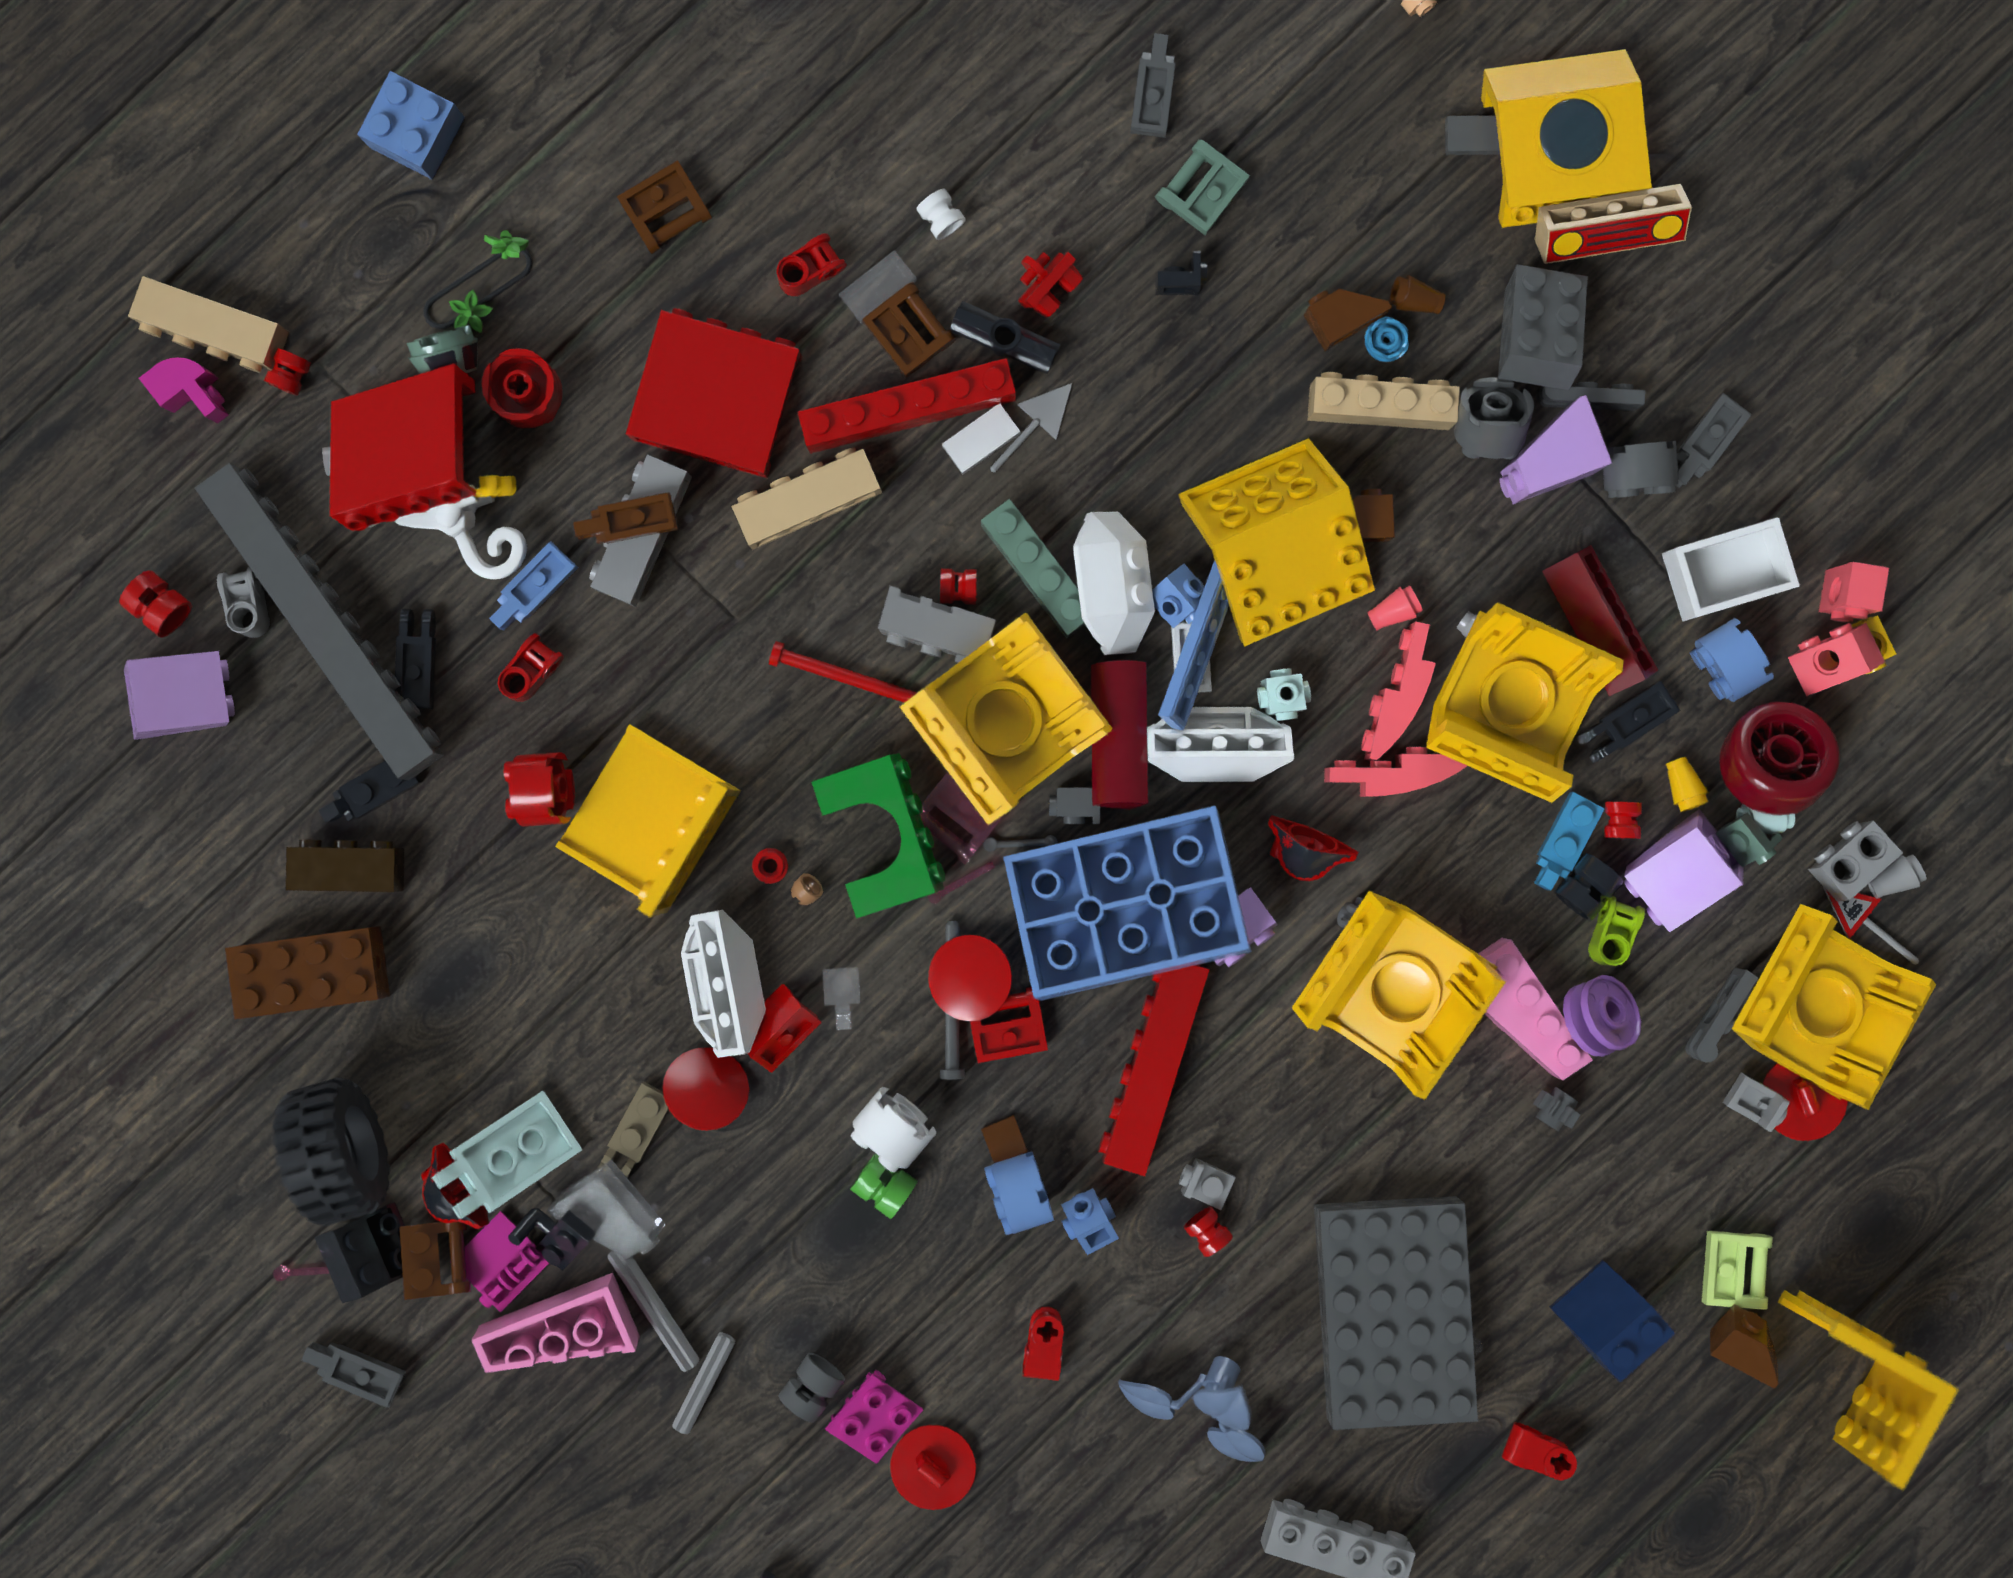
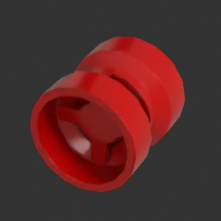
M277 348L273 358L275 365L272 370L267 372L264 382L298 396L302 387L300 380L304 374L308 373L312 363L293 353ZM281 367H284V368L289 369V370H291V371H293V372H296V373L293 374V373H291V372H288V371L282 369Z
M941 568L940 604H952L954 601H962L965 605H976L977 569L955 572L953 569ZM956 581H958V592H955Z
M1605 802V813L1610 816V820H1608V824L1604 828V837L1641 839V827L1638 825L1636 817L1642 814V803Z
M1212 1206L1195 1214L1183 1226L1190 1237H1197L1199 1242L1198 1248L1204 1257L1215 1254L1233 1238L1232 1233L1226 1226H1221L1220 1223H1217L1219 1216Z

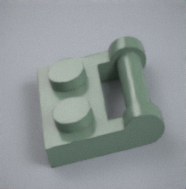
M1199 139L1192 147V155L1169 185L1159 190L1155 198L1165 208L1174 211L1206 236L1246 184L1250 175L1208 143ZM1204 161L1212 165L1211 169L1184 202L1178 197L1179 193Z

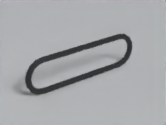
M526 249L521 251L527 260L525 269L519 275L478 301L477 305H484L523 279L530 272L532 259ZM502 253L493 255L432 296L424 306L426 322L436 329H446L453 326L457 316L447 323L437 324L429 316L430 306L436 300L499 259Z

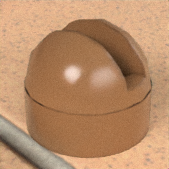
M807 873L802 874L793 883L791 888V896L793 898L797 897L800 900L798 902L800 905L814 903L823 894L820 882L814 876Z

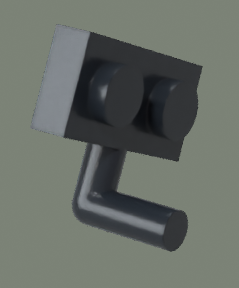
M532 1208L508 1235V1239L512 1244L518 1246L533 1228L537 1226L547 1235L537 1245L536 1249L542 1253L548 1263L557 1266L563 1271L591 1241L596 1232L570 1210L556 1223L539 1208Z

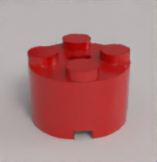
M514 348L499 354V357L488 364L482 377V392L487 403L496 414L511 425L520 428L538 427L551 422L555 418L562 402V384L556 371L542 357L527 349ZM524 383H526L528 389L524 390L521 395L517 393V389H522Z
M563 752L517 755L513 761L505 762L503 772L505 781L509 783L510 797L505 802V811L508 819H516L518 824L523 827L567 824L570 821L571 817H565L567 810L574 809L575 785L572 769L565 770L562 761H568Z

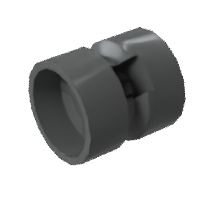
M808 1352L796 1370L798 1377H791L778 1397L792 1413L807 1422L816 1423L828 1405L826 1398H833L845 1382V1377L829 1361L815 1353Z

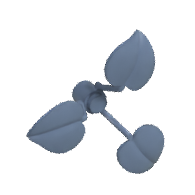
M1222 1356L1215 1357L1208 1374H1200L1197 1382L1178 1400H1172V1397L1167 1392L1157 1387L1119 1379V1387L1128 1401L1142 1413L1157 1419H1172L1175 1415L1174 1410L1180 1409L1193 1396L1195 1405L1202 1412L1210 1415L1212 1418H1217L1220 1428L1210 1427L1207 1432L1209 1441L1218 1451L1240 1461L1263 1462L1266 1454L1263 1445L1256 1437L1243 1431L1248 1429L1251 1423V1413L1242 1387L1233 1388L1241 1369L1231 1359Z

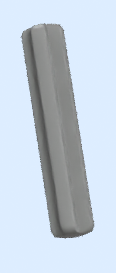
M723 1332L717 1335L672 1424L676 1431L686 1435L690 1433L735 1344V1339L732 1336Z

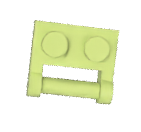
M1707 1231L1702 1302L1705 1305L1732 1307L1735 1304L1741 1308L1768 1309L1765 1285L1768 1248H1772L1773 1237L1758 1233L1744 1234ZM1753 1247L1750 1294L1744 1295L1746 1248Z

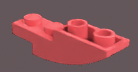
M1414 622L1409 625L1408 629L1404 628L1401 633L1398 647L1400 650H1403L1401 663L1394 665L1391 676V684L1395 685V689H1382L1379 691V696L1373 695L1369 716H1374L1371 730L1366 729L1362 739L1361 750L1366 751L1364 760H1377L1388 751L1404 733L1423 702L1436 664L1422 660L1429 624Z
M1406 747V754L1396 755L1395 768H1392V761H1370V768H1356V761H1334V767L1325 768L1324 782L1360 783V797L1387 796L1418 790L1441 782L1460 772L1467 765L1442 754H1427L1428 748Z

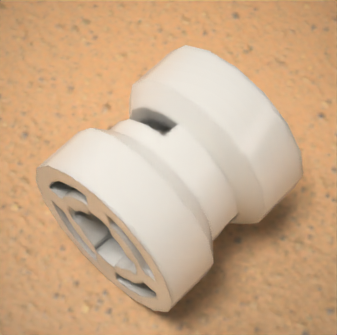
M940 189L932 193L916 208L922 219L932 223L931 232L937 240L949 236L965 222V217L961 211L953 209L951 196L946 189Z

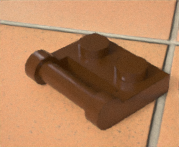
M678 160L617 196L651 254L660 250L659 245L700 221L705 223L712 219ZM686 201H690L693 209L652 233L649 231L646 225Z
M913 282L904 286L862 319L865 326L906 378L939 352L951 346L957 339L950 330H945L918 295L920 291ZM907 303L934 337V340L928 345L899 309L903 304Z
M436 1222L400 1227L404 1300L471 1292V1281H467L463 1232V1230H467V1224L461 1222ZM449 1232L452 1283L441 1284L438 1233Z

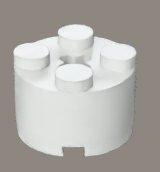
M881 1087L853 1120L855 1130L852 1132L851 1137L859 1146L865 1149L870 1147L880 1156L878 1159L886 1169L896 1172L898 1168L906 1169L912 1164L936 1135V1130L932 1127L928 1131L924 1125L928 1118L912 1102L899 1093L892 1098L886 1095L889 1089Z

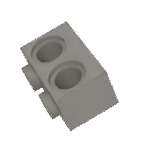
M1855 821L1840 833L1843 839L1834 847L1830 844L1820 850L1814 856L1816 862L1808 869L1837 902L1851 900L1903 854L1874 821L1863 823ZM1863 838H1866L1871 844V852L1868 856L1860 848ZM1837 861L1842 863L1845 868V875L1841 880L1834 874V865Z

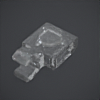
M859 967L822 969L824 1005H835L836 1030L852 1029L851 1004L861 1003Z

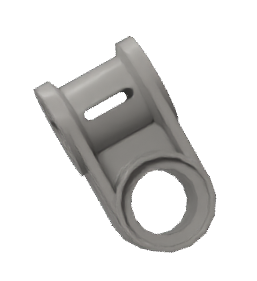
M248 567L247 571L236 574L219 573L217 575V586L222 598L228 627L232 631L250 638H258L264 635L269 628L270 618L264 596L265 588L254 572ZM248 612H252L253 621L249 627L244 628L242 620Z

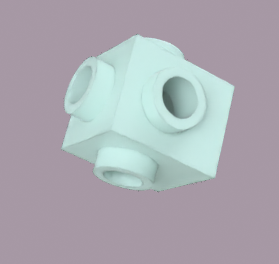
M1291 668L1270 671L1271 678L1262 680V687L1257 688L1260 709L1265 708V714L1268 716L1276 715V721L1297 719V712L1306 710V703L1311 702L1308 681H1303L1302 674L1292 675ZM1283 687L1291 689L1292 698L1290 700L1281 698L1280 690Z

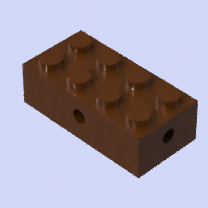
M381 926L225 948L234 1020L379 1000L390 996Z

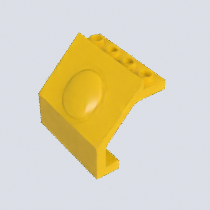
M1497 602L1487 613L1479 611L1435 700L1426 748L1552 803L1572 787L1573 775L1563 771L1566 753L1592 700L1601 689L1622 672L1624 660Z
M1026 612L900 706L901 710L988 825L1014 808L1022 796L1070 759L1113 729Z
M1368 891L1292 1006V1009L1306 1027L1318 1031L1324 1025L1339 1032L1390 1067L1414 1096L1426 1099L1506 981L1496 972L1497 966L1409 907Z
M1800 904L1735 1021L1732 1030L1751 1048L1839 1100L1845 1099L1869 1110L1932 994L1936 983L1928 977L1883 960L1833 930L1838 921L1832 915Z

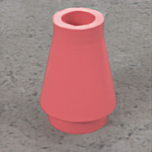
M1409 585L1404 589L1401 587L1397 588L1376 607L1368 611L1367 614L1377 631L1383 627L1417 618L1416 614L1423 611Z

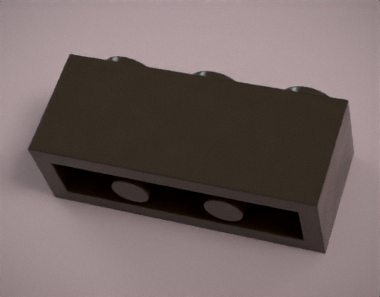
M299 840V847H286L285 890L404 891V848H393V841H371L370 848H357V841L335 840V847H321L322 840Z

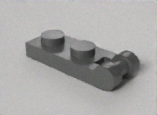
M1579 382L1576 383V387H1571L1569 390L1542 386L1536 394L1538 403L1545 407L1566 408L1584 395L1587 396L1591 409L1635 411L1645 405V390H1634V385L1614 384L1610 389L1598 388V383Z
M1733 969L1686 1044V1052L1691 1058L1706 1063L1712 1062L1717 1058L1718 1048L1716 1044L1723 1034L1726 1035L1732 1030L1737 1020L1735 1015L1741 1005L1747 1002L1758 980L1757 976L1744 969Z

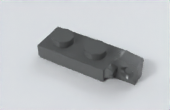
M1154 33L1151 53L1143 52L1142 58H1140L1130 130L1132 134L1162 138L1166 136L1175 71L1174 56L1166 55L1168 35Z
M1725 393L1717 397L1678 449L1677 462L1680 463L1678 465L1679 484L1675 485L1678 488L1686 485L1693 474L1700 478L1704 473L1711 470L1752 415Z
M312 1342L307 1346L301 1360L318 1367L317 1374L323 1377L322 1381L386 1408H390L406 1374V1371L344 1345L332 1342L328 1347Z

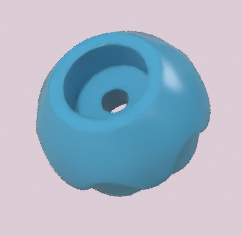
M1382 317L1370 324L1365 333V347L1368 353L1374 359L1381 362L1397 360L1405 354L1409 347L1407 327L1391 317ZM1387 337L1389 339V343H1385L1383 339Z

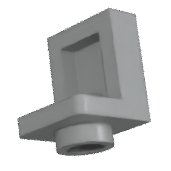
M1742 1072L1723 1101L1727 1107L1753 1120L1769 1132H1772L1775 1126L1783 1122L1790 1103L1778 1092Z

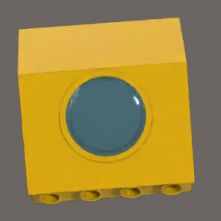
M1626 49L1484 69L1481 101L1484 108L1494 107L1502 166L1503 186L1498 218L1502 228L1537 223L1538 210L1542 206L1652 188L1641 81Z

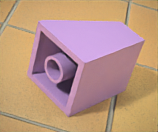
M1586 395L1579 397L1560 411L1519 455L1501 471V489L1507 498H1511L1513 504L1591 476L1612 463Z
M219 651L126 661L124 675L134 740L227 726L229 717L235 715L232 695H225L223 682L229 681L227 660H220Z
M1700 809L1691 814L1626 867L1624 875L1626 880H1624L1627 889L1635 898L1641 896L1649 906L1646 910L1650 918L1658 926L1663 924L1669 932L1743 885L1744 867L1740 866L1716 835L1717 830Z

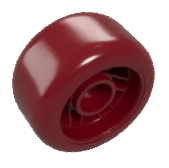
M1790 702L1764 703L1747 711L1739 718L1726 736L1719 756L1721 775L1732 795L1754 811L1776 816L1795 814L1814 804L1832 784L1840 764L1838 742L1829 725L1812 710Z

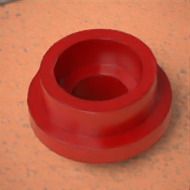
M775 848L761 850L756 854L752 863L754 875L761 882L767 884L781 881L788 871L786 856ZM768 859H773L777 863V869L773 873L765 870L764 864Z

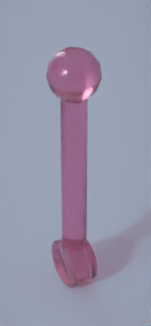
M992 861L944 887V890L928 895V900L933 904L939 903L944 895L994 869L995 865Z
M283 1265L277 1267L273 1272V1276L277 1281H283L288 1276L330 1274L327 1267L288 1269V1267Z

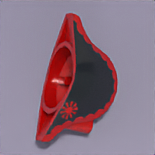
M1273 815L1269 819L1268 825L1276 837L1270 850V855L1279 859L1284 871L1295 879L1301 881L1317 880L1334 866L1354 861L1359 853L1330 835L1309 826Z
M444 1142L435 1145L432 1149L431 1166L421 1174V1178L424 1181L422 1196L426 1209L436 1220L442 1223L461 1222L476 1229L488 1225L489 1219L484 1204L460 1220L453 1211L452 1207L470 1196V1193L459 1177L443 1188H438L432 1177L455 1161L449 1153L452 1150Z

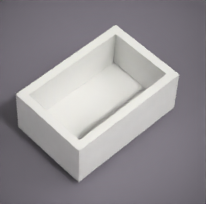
M1779 517L1662 553L1682 622L1800 586Z

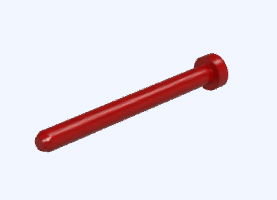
M779 641L775 642L768 663L775 667H778L779 663H783L903 703L918 693L784 649L785 643Z

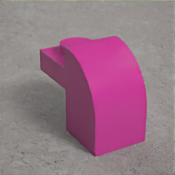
M179 357L169 358L159 362L139 377V380L160 407L175 413L192 400L206 418L216 423L221 422L229 415L222 406L225 402L224 398L211 385L219 378L213 372L192 360Z

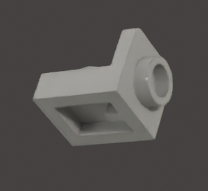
M1195 1158L1192 1166L1186 1164L1180 1176L1179 1184L1183 1186L1181 1189L1183 1196L1189 1199L1193 1197L1222 1210L1236 1177Z

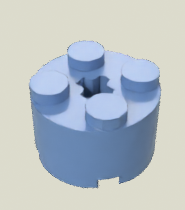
M1736 618L1731 619L1696 640L1695 649L1690 651V655L1700 670L1706 667L1713 680L1709 682V686L1719 700L1726 698L1732 702L1774 678L1773 672L1766 674L1763 669L1770 665L1763 650L1748 630L1741 633L1735 627L1741 623Z
M1033 1151L984 1168L989 1186L992 1188L995 1197L993 1198L994 1205L1006 1235L1016 1234L1054 1221L1053 1212L1044 1183L1038 1172L1039 1168Z

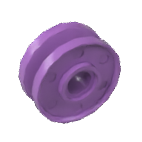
M1606 975L1598 976L1570 988L1564 997L1563 1013L1565 1024L1572 1039L1588 1054L1603 1057L1636 1043L1641 1030L1639 1009L1631 992L1616 978Z

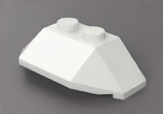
M1090 512L1086 514L1085 523L1080 529L1073 546L1082 620L1092 636L1101 645L1100 649L1104 655L1135 653L1155 613L1146 540L1119 512Z
M1192 707L1183 731L1171 728L1163 719L1157 724L1147 727L1148 762L1181 782H1254L1292 762L1294 759L1291 727L1284 723H1278L1272 717L1252 707Z
M723 910L691 915L690 927L684 939L681 957L694 1024L705 1040L714 1048L713 1051L717 1057L750 1053L766 1012L753 940Z

